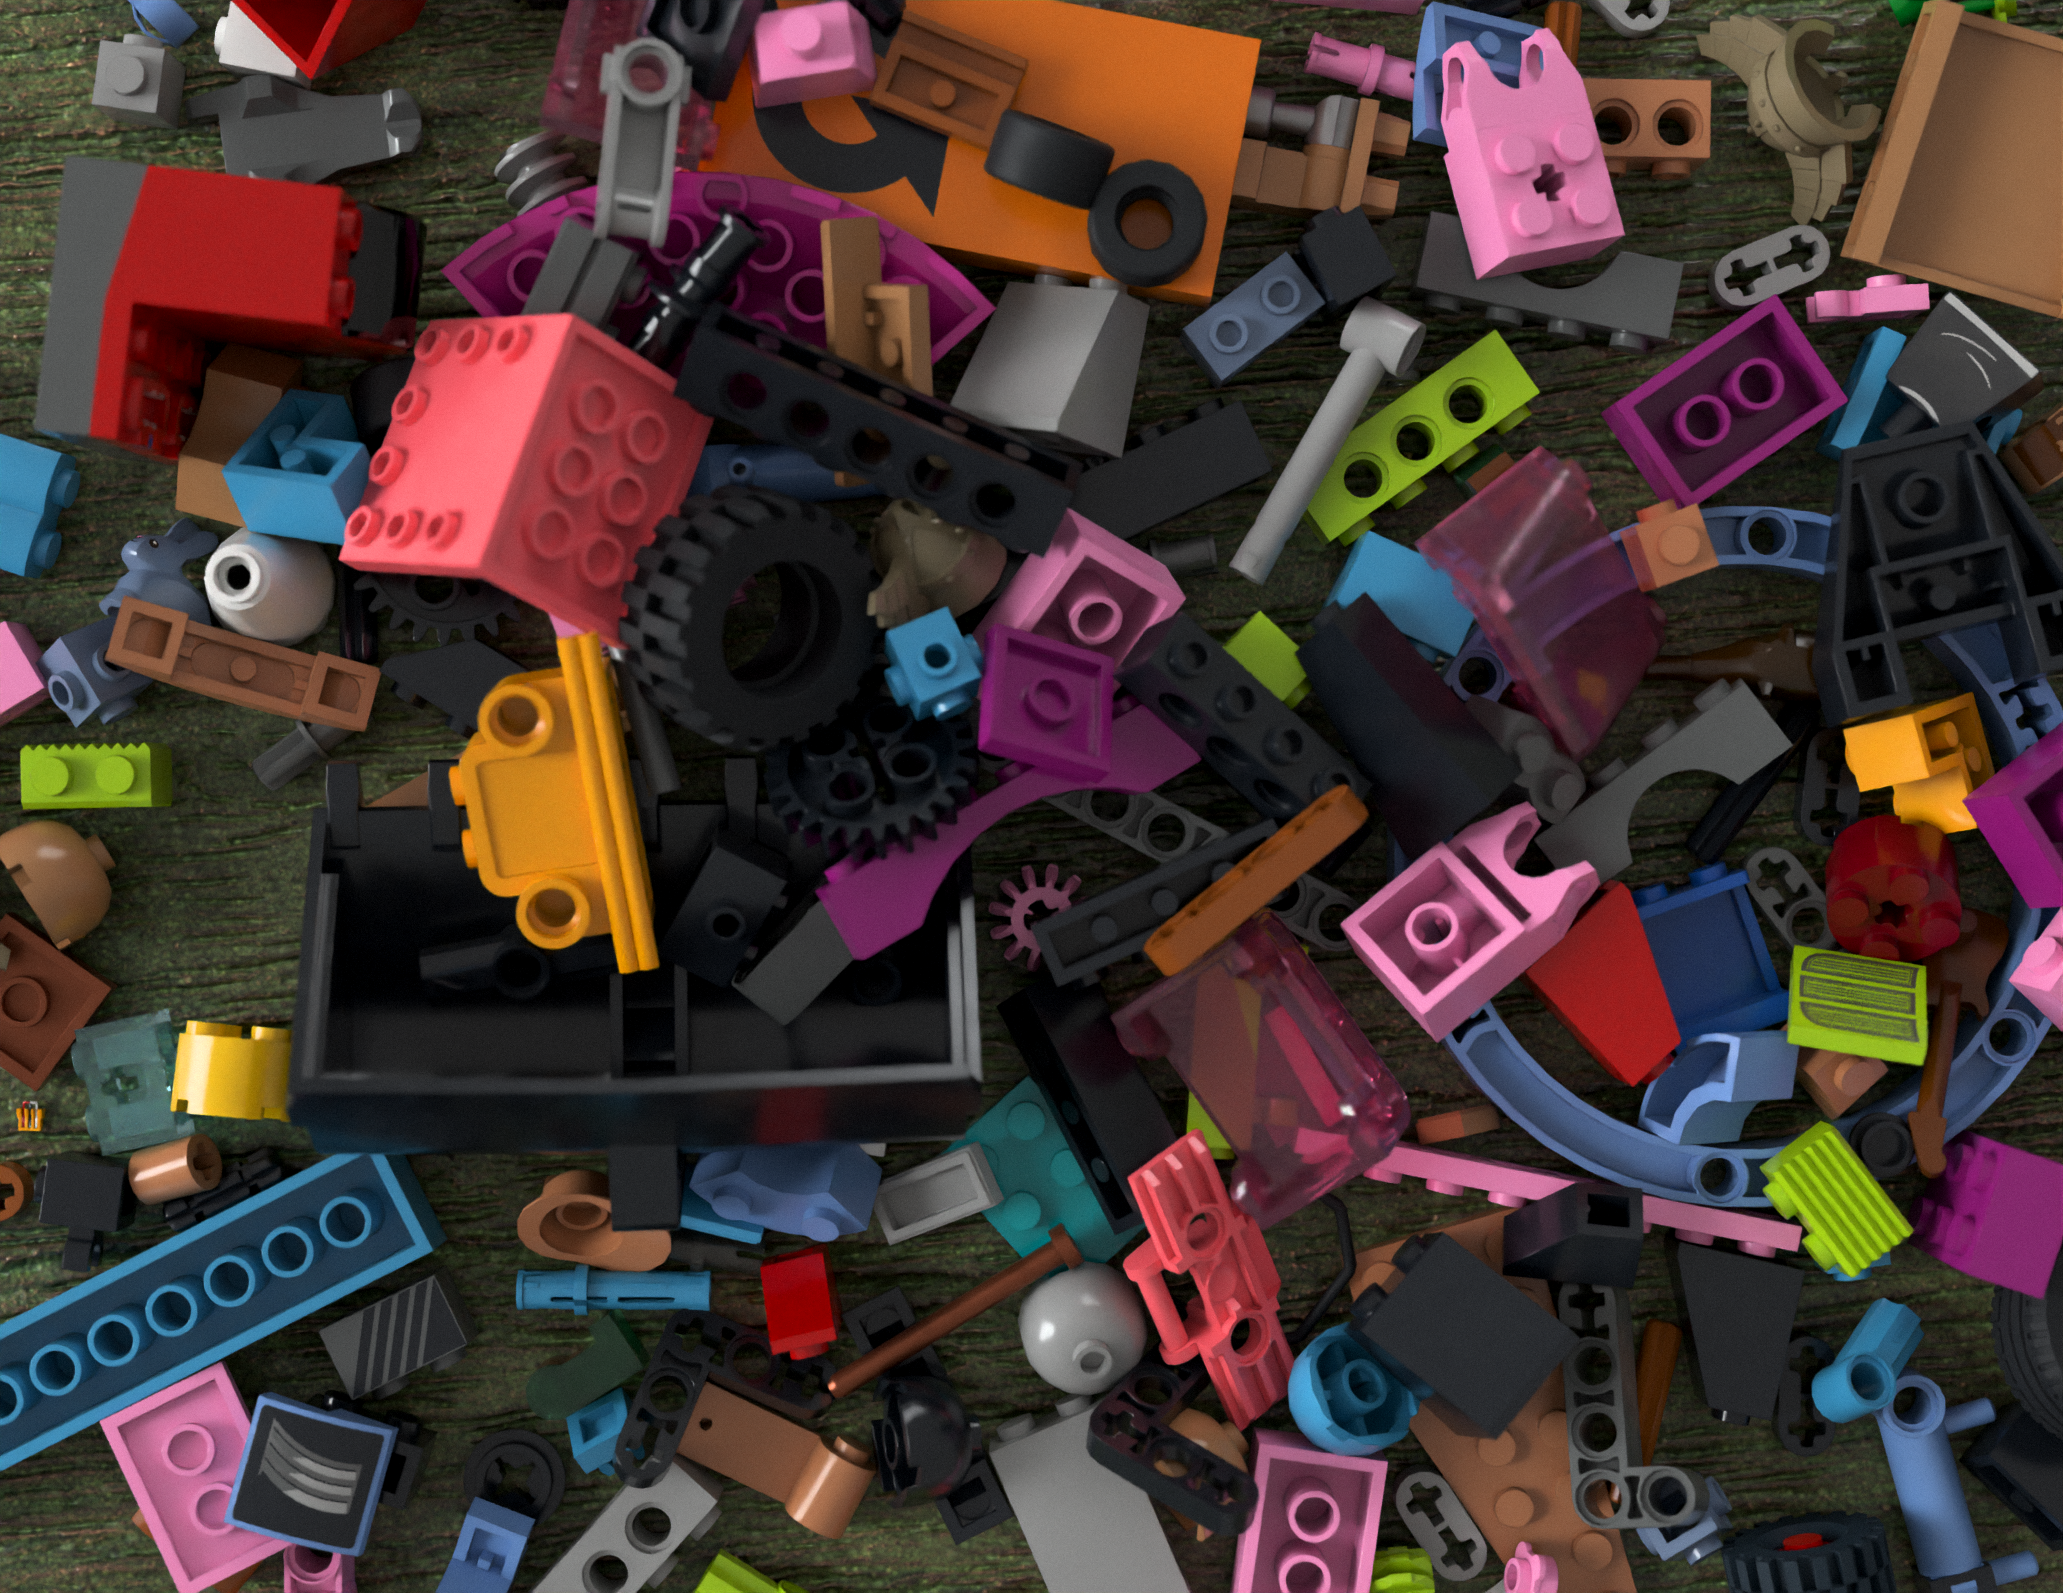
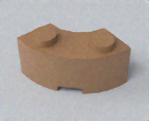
M232 342L227 344L207 368L204 392L198 415L190 436L179 453L175 510L247 528L221 470L289 389L309 391L308 387L301 386L304 361Z

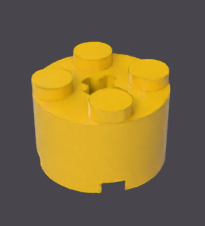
M187 1021L186 1034L179 1033L170 1111L257 1120L270 1118L290 1122L285 1109L293 1031L252 1026L251 1039H242L243 1026Z

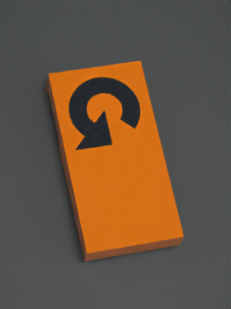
M776 0L778 11L834 1H848L869 21L877 75L880 72L892 40L896 37L903 16L902 14L890 28L883 29L865 15L866 11L863 5L857 8L849 0ZM905 0V10L1027 59L1028 68L1022 77L1011 109L1062 125L1113 147L1115 155L1107 175L1126 163L1149 159L1170 163L1191 177L1204 197L1208 217L1200 254L1190 269L1171 283L1151 288L1127 285V294L1209 308L1261 40L1055 0ZM747 49L727 101H716L708 146L683 145L680 160L689 172H730L774 178L826 192L879 215L921 240L948 262L1035 277L1037 274L1054 275L1073 281V284L1089 287L1090 279H1105L1122 283L1103 270L1091 251L1087 231L1089 210L1074 208L1046 199L990 176L984 170L987 152L870 105L869 96L872 90L757 109ZM1145 199L1136 201L1126 209L1122 215L1121 228L1123 235L1129 243L1137 248L1148 250L1158 248L1168 240L1172 233L1173 222L1171 214L1164 205L1158 201Z

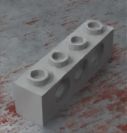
M676 1452L668 1473L655 1486L640 1489L624 1484L527 1593H636L645 1582L655 1589L678 1563L679 1558L673 1551L688 1534L695 1541H698L719 1518L722 1511L715 1504L718 1502L724 1486L696 1461ZM651 1454L639 1469L644 1470L645 1465L649 1461L660 1463V1460L655 1459ZM649 1507L661 1509L669 1517L671 1528L662 1533L650 1532L641 1524L639 1512ZM605 1555H613L620 1558L627 1567L628 1576L620 1580H611L604 1577L597 1568L596 1559Z

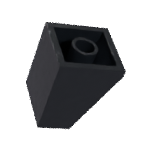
M1444 1232L1427 1233L1422 1238L1418 1234H1414L1401 1245L1392 1257L1391 1263L1396 1268L1381 1286L1376 1282L1372 1283L1354 1301L1350 1312L1355 1317L1346 1326L1344 1331L1456 1435L1497 1440L1580 1338Z

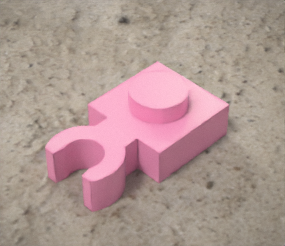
M1892 274L1866 279L1867 287L1860 290L1815 292L1814 297L1805 298L1807 324L1830 323L1848 320V323L1911 319L1930 309L1928 283L1907 285L1906 275Z

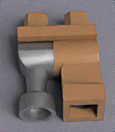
M1258 85L1252 86L1243 135L1264 139L1268 136L1271 127L1304 137L1302 152L1269 147L1267 142L1242 138L1229 207L1311 219L1336 205H1339L1343 214L1360 205L1367 219H1392L1400 181L1366 175L1370 155L1403 161L1407 149L1411 122L1390 114L1378 112L1380 101L1362 97L1361 100L1342 95H1331L1320 101L1317 106L1275 102L1276 92L1274 89Z

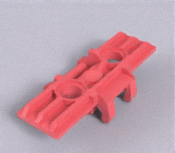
M1195 1128L1127 1177L1151 1237L1124 1260L1123 1267L1128 1278L1132 1281H1137L1162 1340L1159 1344V1351L1163 1361L1168 1365H1178L1191 1360L1200 1353L1228 1420L1241 1432L1288 1394V1382L1295 1359L1276 1314V1311L1280 1309L1276 1297L1282 1282L1253 1210H1250L1240 1201L1229 1199L1203 1132ZM1204 1213L1207 1222L1203 1219H1198L1190 1225L1194 1217ZM1163 1269L1179 1275L1188 1269L1190 1274L1193 1275L1200 1292L1187 1302L1185 1308L1188 1318L1183 1323L1161 1271ZM1247 1318L1250 1325L1248 1339L1241 1348L1234 1351L1231 1345L1232 1332L1241 1320Z

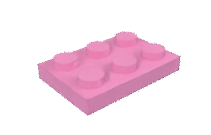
M225 1360L99 1421L179 1593H198L294 1544L224 1522L252 1422V1417Z

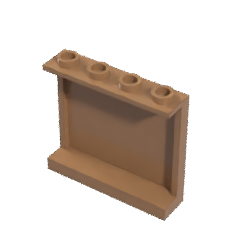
M1931 0L1924 2L1840 257L2063 320V39L1963 11L1964 5L1950 1Z

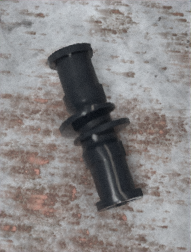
M723 203L717 211L720 220L700 247L692 250L685 260L684 266L672 263L669 268V273L674 278L672 285L655 278L648 282L649 289L659 302L644 315L641 320V327L629 341L626 348L664 372L667 371L678 354L684 353L692 343L694 333L712 303L716 301L724 305L720 298L728 294L738 281L737 275L757 248L766 249L772 241L771 236L757 221L731 204Z

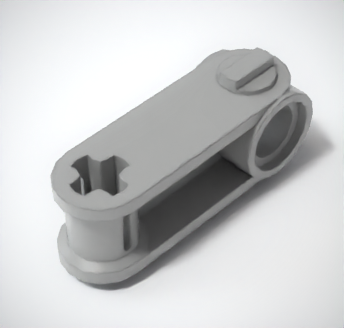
M654 38L638 39L627 46L616 44L613 54L604 53L599 94L607 95L594 219V238L605 240L608 234L648 239L651 247L663 248L669 219L680 107L687 108L692 67L684 66V55H678L667 43ZM636 68L652 70L662 82V90L656 93L639 91L633 86L629 78V71Z

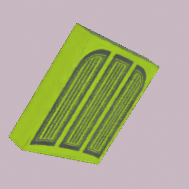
M1794 945L1790 962L1787 1043L1923 1065L1927 1050L1926 966Z

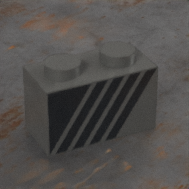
M447 1265L331 1320L318 1331L351 1400L371 1392L375 1401L408 1386L411 1382L407 1374L424 1365L429 1364L432 1372L436 1373L468 1356L464 1346L468 1345L479 1334Z

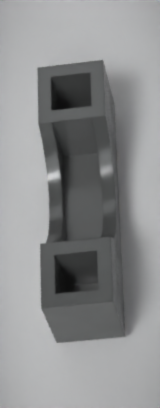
M1431 211L1422 225L1408 297L1423 300L1422 309L1436 314L1458 316L1460 309L1463 308L1485 313L1484 321L1491 325L1519 329L1522 328L1523 321L1548 326L1546 334L1557 339L1581 342L1585 340V335L1589 334L1610 339L1609 348L1630 354H1647L1648 347L1656 348L1669 339L1684 263L1621 250L1608 261L1596 279L1574 288L1553 289L1543 287L1525 279L1518 272L1476 280L1460 217Z
M1722 678L1707 687L1693 699L1692 702L1698 709L1681 722L1676 724L1672 717H1669L1648 731L1640 739L1645 748L1624 763L1619 756H1616L1594 771L1587 778L1592 787L1582 794L1560 825L1538 818L1542 825L1534 834L1533 840L1556 870L1569 868L1586 860L1596 870L1600 881L1598 887H1600L1633 863L1628 844L1630 816L1640 796L1654 782L1678 771L1705 770L1720 774L1740 785L1792 747V743L1741 678L1731 685L1728 684L1725 678Z

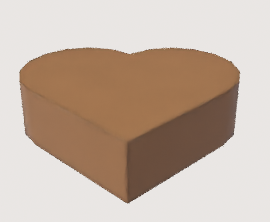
M1493 1103L1421 1118L1417 1120L1418 1123H1415L1420 1145L1465 1137L1502 1127L1497 1106H1493Z

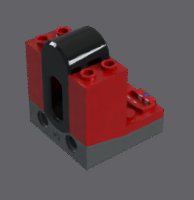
M66 155L34 430L116 459L178 466L179 453L187 442L201 404L199 392L200 389H204L206 371L211 364L209 351H204L205 342L222 344L232 342L248 347L382 362L383 354L402 355L409 353L415 345L428 234L427 225L419 217L407 212L356 202L342 188Z

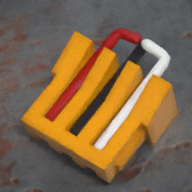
M24 1101L23 1107L16 1109L17 1118H19L18 1131H42L46 1108H38V1102Z

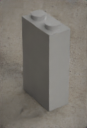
M1107 1391L1094 1395L1070 1393L1055 1403L1057 1410L1036 1420H1033L1031 1413L1023 1414L1004 1422L996 1428L998 1436L990 1439L989 1454L1049 1593H1193L1152 1496L1098 1464L1090 1457L1086 1449L1090 1416L1094 1409L1108 1395Z

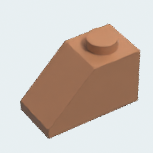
M1787 1023L1784 1027H1782L1780 1030H1781V1031H1787V1030H1788V1023ZM1799 1045L1795 1077L1822 1112L1833 1121L1889 1070L1882 1060L1878 1058Z

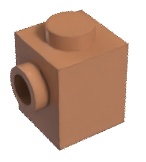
M1674 498L1636 512L1639 525L1619 532L1641 593L1719 566L1697 503L1680 510L1677 509Z

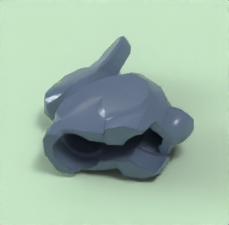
M185 517L178 520L164 536L146 534L139 535L128 541L121 551V557L129 572L118 580L113 592L106 595L99 603L100 609L105 615H113L117 620L122 599L125 595L188 613V620L212 626L208 599L183 576L182 568L215 550L218 545L217 536L212 532L201 531L195 522Z

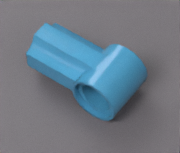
M1886 1298L1874 1301L1832 1365L1821 1369L1813 1379L1812 1398L1821 1414L1832 1422L1846 1423L1888 1406L1893 1401L1897 1391L1896 1379L1925 1335L1920 1327L1921 1318L1905 1304L1893 1303Z

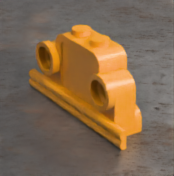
M598 631L558 637L557 643L562 667L514 674L501 680L486 696L480 708L478 717L480 731L475 733L470 739L460 764L450 767V785L456 806L466 805L471 828L462 832L466 864L469 869L479 868L482 883L490 892L502 897L520 895L516 909L518 926L524 936L535 945L547 949H561L574 944L581 937L612 933L620 973L654 969L659 967L660 964L653 931L656 904L610 656L603 657Z

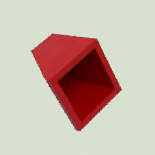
M427 0L231 1L310 80H313L412 29Z
M1608 880L1598 887L1588 901L1579 909L1564 938L1517 978L1608 1075L1634 1087L1640 1080L1644 1084H1649L1664 1073L1674 1060L1670 1052L1682 1040L1631 893L1622 882Z

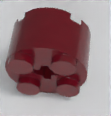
M1881 815L1861 820L1839 834L1833 843V851L1828 860H1826L1827 922L1830 931L1845 949L1855 955L1898 962H1910L1932 955L1941 948L1948 947L1957 941L1960 935L1962 918L1958 860L1952 842L1940 829L1922 821L1921 828L1901 823V816Z

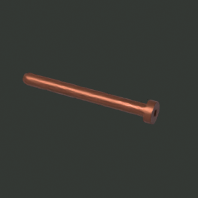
M1060 1223L1048 1231L1051 1241L834 1373L827 1382L835 1398H843L850 1395L1061 1264L1066 1263L1069 1269L1072 1270L1085 1262L1065 1226Z

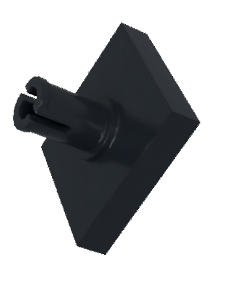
M647 0L635 34L641 39L654 38L665 42L678 55H684V66L692 67L690 87L706 101L726 102L759 15L761 13L778 11L776 0Z

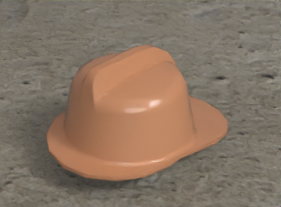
M590 1169L570 1170L558 1175L547 1176L540 1198L527 1205L517 1219L518 1237L527 1248L539 1255L589 1264L610 1271H650L663 1264L672 1250L669 1231L613 1232L609 1176Z

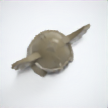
M1734 14L1730 16V20L1713 21L1710 23V33L1696 35L1701 56L1714 58L1727 65V67L1740 76L1748 87L1746 105L1749 117L1748 134L1761 139L1773 149L1785 152L1792 169L1794 204L1790 215L1799 225L1809 226L1813 218L1821 222L1825 221L1833 205L1838 206L1842 203L1846 184L1853 181L1851 142L1866 140L1877 129L1881 116V110L1873 104L1851 105L1848 115L1845 117L1843 102L1838 91L1848 85V75L1839 71L1829 76L1823 66L1810 56L1811 53L1825 54L1835 37L1834 26L1818 19L1799 20L1787 32L1761 14L1755 15L1753 18Z
M926 457L929 463L937 468L951 469L950 464L940 457ZM907 498L895 499L888 505L880 517L873 520L876 527L869 529V533L872 534L870 555L874 561L875 570L879 575V581L882 584L875 591L869 593L868 614H877L878 627H889V631L946 606L953 619H956L978 606L997 585L1006 564L1007 548L1000 544L996 537L968 525L958 526L948 523L940 518L934 510Z

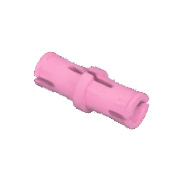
M1318 32L1314 33L1307 52V56H1310V58L1305 61L1304 73L1309 75L1312 73L1357 86V93L1368 97L1375 91L1413 102L1416 62L1385 54V47L1371 43L1369 48H1364L1322 36Z

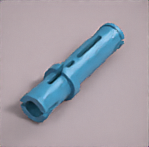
M576 1264L575 1270L518 1269L517 1310L568 1309L574 1310L575 1315H589L590 1310L688 1309L710 1311L711 1270L606 1271L591 1270L589 1264Z

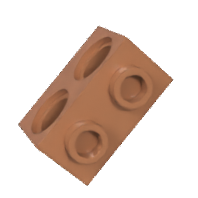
M1582 78L1593 118H1610L1621 129V143L1610 145L1600 140L1610 179L1625 177L1627 170H1651V178L1657 180L1686 179L1690 177V170L1696 171L1710 158L1711 80ZM1670 118L1682 126L1685 133L1683 145H1670L1661 138L1658 132L1659 119Z

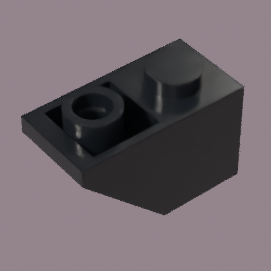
M471 639L385 660L379 670L395 681L390 688L392 693L422 710L428 701L450 714L444 724L469 740L475 733L480 731L478 724L479 711L486 696L494 687L508 676L533 672L532 669L486 641Z
M1576 1182L1504 1216L1502 1275L1633 1288L1644 1241L1642 1188Z

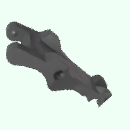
M270 74L246 76L236 84L195 96L185 101L188 123L209 124L219 121L226 174L329 186L345 173L377 165L392 164L394 160L401 158L418 159L424 145L420 107L417 101L403 88L390 89L383 94L328 96L299 88Z

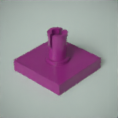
M996 622L984 637L978 750L1094 783L1101 782L1111 773L1114 677L1112 675L1114 674V658Z

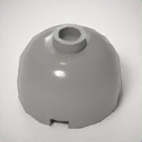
M1085 1261L1072 1270L1069 1269V1271L1058 1273L1052 1278H1049L1047 1273L1035 1281L1022 1300L1018 1325L1025 1355L1032 1367L1045 1382L1062 1391L1083 1395L1109 1391L1117 1386L1143 1358L1148 1338V1326L1142 1300L1136 1293L1134 1285L1129 1278L1107 1264Z

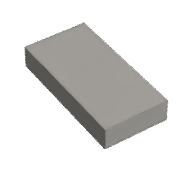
M975 1141L880 1178L873 1208L889 1244L893 1245L996 1206L1004 1200V1197L979 1141Z

